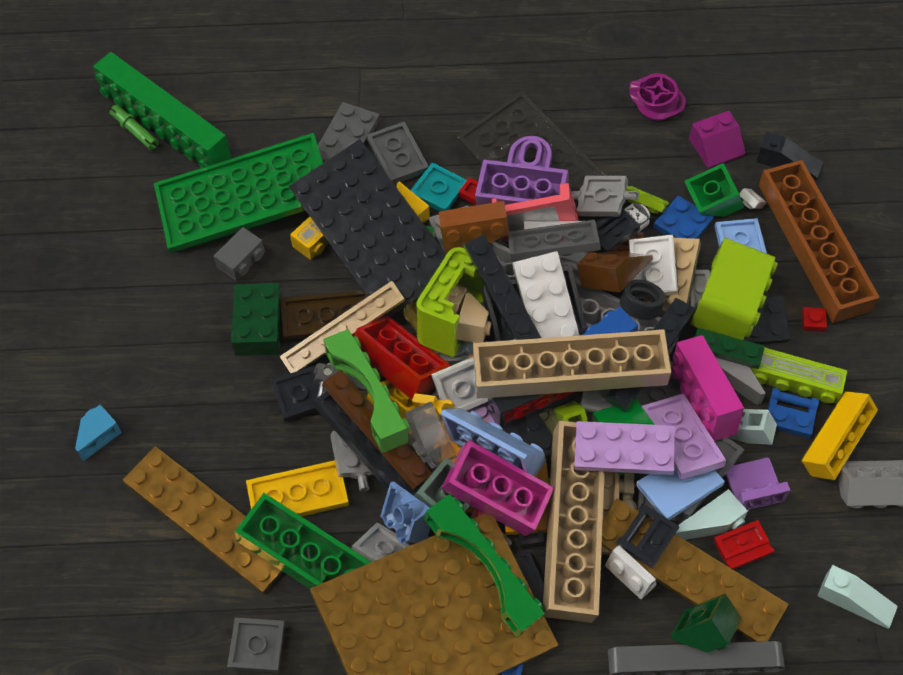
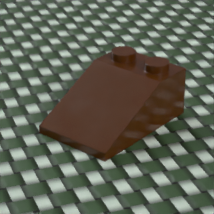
M618 251L588 253L577 263L582 288L621 292L653 260V255Z

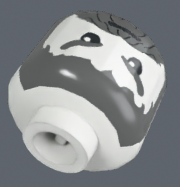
M632 203L623 209L640 224L638 232L648 226L650 213L644 205Z

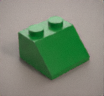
M724 163L684 181L700 215L725 217L744 208L739 192Z

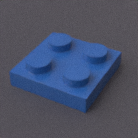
M677 196L655 221L653 228L664 235H673V238L698 239L713 222L714 217L700 215L695 205Z

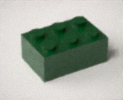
M279 283L234 285L231 343L235 356L280 354L282 295Z

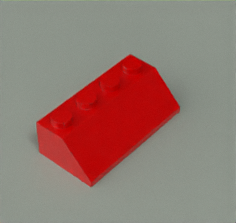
M388 316L356 328L354 336H357L360 342L362 353H367L371 363L370 366L376 368L383 377L411 400L415 393L428 395L435 387L431 374L451 366L430 348L421 345L416 337Z

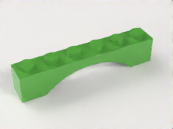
M349 329L324 338L325 354L333 368L338 371L342 370L344 373L355 378L370 394L374 403V412L371 418L372 436L381 452L384 453L408 443L409 424L405 418L402 419L400 417L397 403L395 401L391 402L388 388L385 384L381 385L378 371L376 368H371L367 353H362L357 336L353 337Z

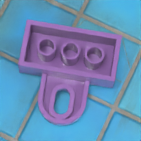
M537 136L522 137L511 146L507 162L483 160L475 193L476 205L492 203L494 198H497L498 202L504 201V204L508 205L560 195V185L569 183L568 170L550 168L552 161L551 148L544 139ZM536 148V159L531 163L525 162L524 158L527 149Z

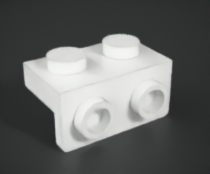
M617 546L612 551L605 566L640 599L644 598L657 585L656 579L621 546Z

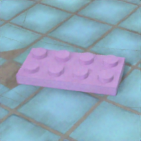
M684 394L642 406L655 425L675 426L674 469L681 480L725 467L726 459Z
M577 421L574 468L575 470L673 475L675 426Z

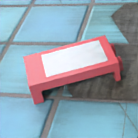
M569 183L560 185V195L505 205L509 231L523 230L524 221H578L577 208ZM497 198L492 199V203L498 202ZM508 235L502 237L503 242L509 241Z

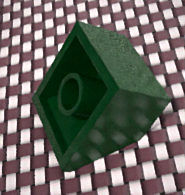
M726 593L685 609L670 637L674 641L707 653L716 649L721 651L730 645V640L737 631V626L742 617Z

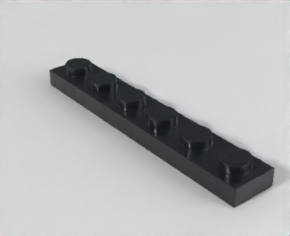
M485 234L465 243L464 248L514 340L541 338Z
M678 298L674 299L653 329L665 331L668 350L696 309ZM643 387L611 389L605 401L626 412Z

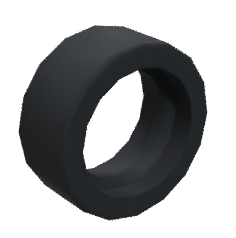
M637 279L632 280L623 289L620 298L621 308L630 316L641 320H650L659 316L665 302V294L659 286L646 280ZM633 296L645 298L651 303L639 301Z

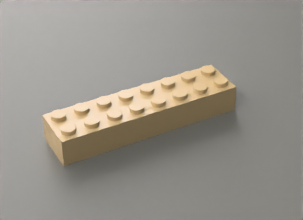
M664 330L473 343L477 399L668 385L671 375Z
M559 420L553 430L550 486L554 487V490L549 498L543 612L545 614L543 616L592 623L599 616L604 471L575 470L577 423Z

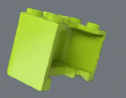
M724 237L713 260L710 275L690 325L741 340L744 337L749 338L761 314L757 310L763 307L766 296L763 293L768 291L772 282L770 277L774 274L778 264L775 262V257Z
M461 247L453 248L447 253L417 300L418 342L425 347L453 358L460 349V340H456L460 316L454 314V303L447 301L456 285L467 288V293L472 294L482 306L484 305L480 288L485 285L465 248Z

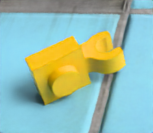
M415 393L412 399V403L416 406L418 412L425 416H431V414L441 416L443 410L455 408V404L451 400H438L435 396Z

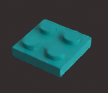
M431 163L410 191L431 208L439 212L446 211L458 199V191L467 180Z

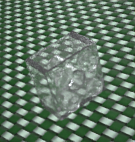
M431 401L405 412L410 427L408 433L412 436L415 451L423 463L427 462L432 469L439 466L446 457L450 460L457 457L443 421Z

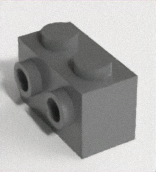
M242 227L213 257L216 267L237 281L248 272L249 268L256 261L262 258L265 250L262 240Z

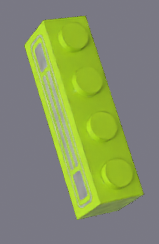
M764 348L759 369L750 367L760 384L774 386L782 391L795 392L803 397L817 398L829 404H837L839 402L847 376V370Z

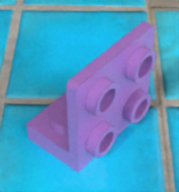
M769 458L733 465L726 473L732 494L746 510L785 502L790 492L787 482H778Z

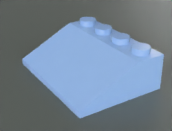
M451 409L441 412L450 440L461 447L470 440L534 477L538 475L546 462L544 452L539 446L523 442V439L515 433L508 434L504 432L502 427L494 422L489 424L482 420L483 418L474 411L469 413L463 409Z

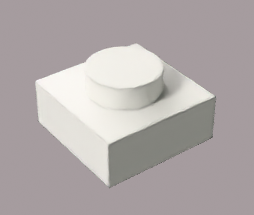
M743 188L739 194L744 199L742 201L743 204L750 209H762L767 203L752 189Z

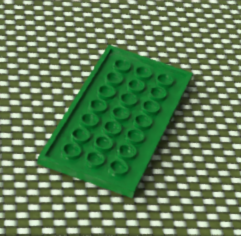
M314 133L154 183L169 252L173 253L236 233L242 227L249 229L305 211L289 186L323 164Z

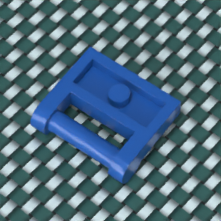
M772 388L767 410H769L777 424L776 430L810 439L819 399L813 397L807 399ZM777 400L806 407L808 412L777 405Z

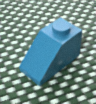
M101 405L90 409L80 421L75 449L83 461L121 433L115 420Z

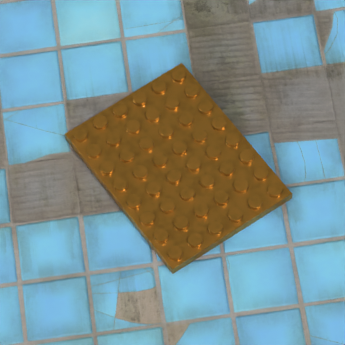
M486 513L474 518L480 527L479 531L481 534L493 542L497 554L509 562L512 573L516 578L520 577L524 581L528 593L533 598L534 595L495 518ZM437 535L310 589L313 600L347 675H499L558 646L544 616L519 637H516L501 618L498 590L485 565L464 547L438 538Z

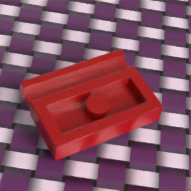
M758 520L716 536L713 540L722 559L733 570L774 553V549L771 548L769 539Z

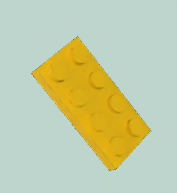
M335 460L246 480L251 509L263 493H266L300 516L349 506L343 477H338Z

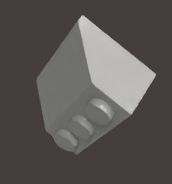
M903 460L846 461L837 477L841 498L847 506L852 508H862L866 505H873L878 508H885L887 505L903 507Z

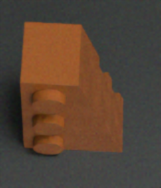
M504 201L439 212L440 229L446 254L453 248H464L465 243L484 234L489 243L509 235Z

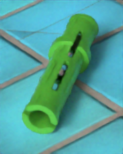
M120 105L112 107L116 112L110 110V115L120 122V126L123 129L129 130L150 151L157 148L153 143L159 145V141L144 129L132 114H128Z

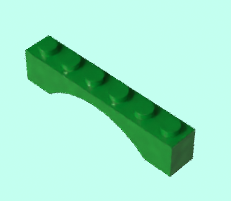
M449 494L426 510L423 519L438 538L464 547L485 565L498 590L501 618L516 637H519L543 617L545 613L540 601L535 597L532 598L527 591L524 581L520 577L516 578L511 571L509 562L497 554L493 542L481 534L479 525L473 518H469L466 515L464 507L458 499H454Z

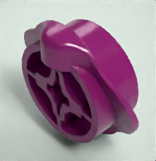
M660 73L650 74L630 83V97L637 105L639 111L648 119L660 121L684 112L686 105L685 96L678 89L676 82L667 75Z

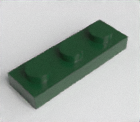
M697 328L695 337L703 335L715 358L759 369L765 346Z

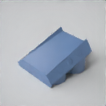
M394 481L391 482L380 516L385 525L390 529L394 528L396 530V537L401 544L410 542L415 544L429 538L430 526L423 518L426 510L430 507Z

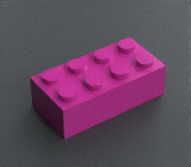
M703 335L677 342L675 353H673L671 375L674 380L677 379L681 394L685 395L714 441L737 435L744 407Z
M469 440L461 447L441 489L527 536L535 531L554 487Z

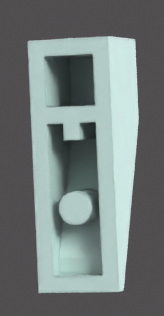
M744 409L737 435L728 438L749 444L772 445L777 424L769 410Z
M728 489L679 524L680 528L676 535L686 540L724 534L731 529L734 530L741 527L745 523L744 518L748 511Z
M834 565L827 572L817 595L887 629L890 628L898 607L856 575Z

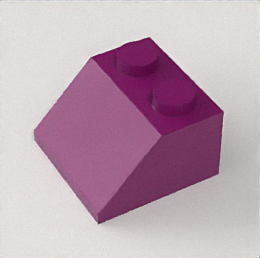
M730 111L692 124L689 140L708 169L745 156L740 127Z

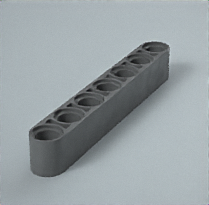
M777 641L730 643L727 648L721 651L716 649L708 653L685 644L614 647L607 650L610 675H725L775 673L785 670L782 643Z

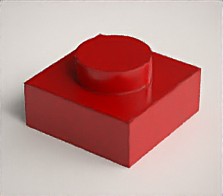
M469 177L458 191L459 197L476 205L475 193L478 181Z
M803 307V331L825 332L827 329L826 308Z

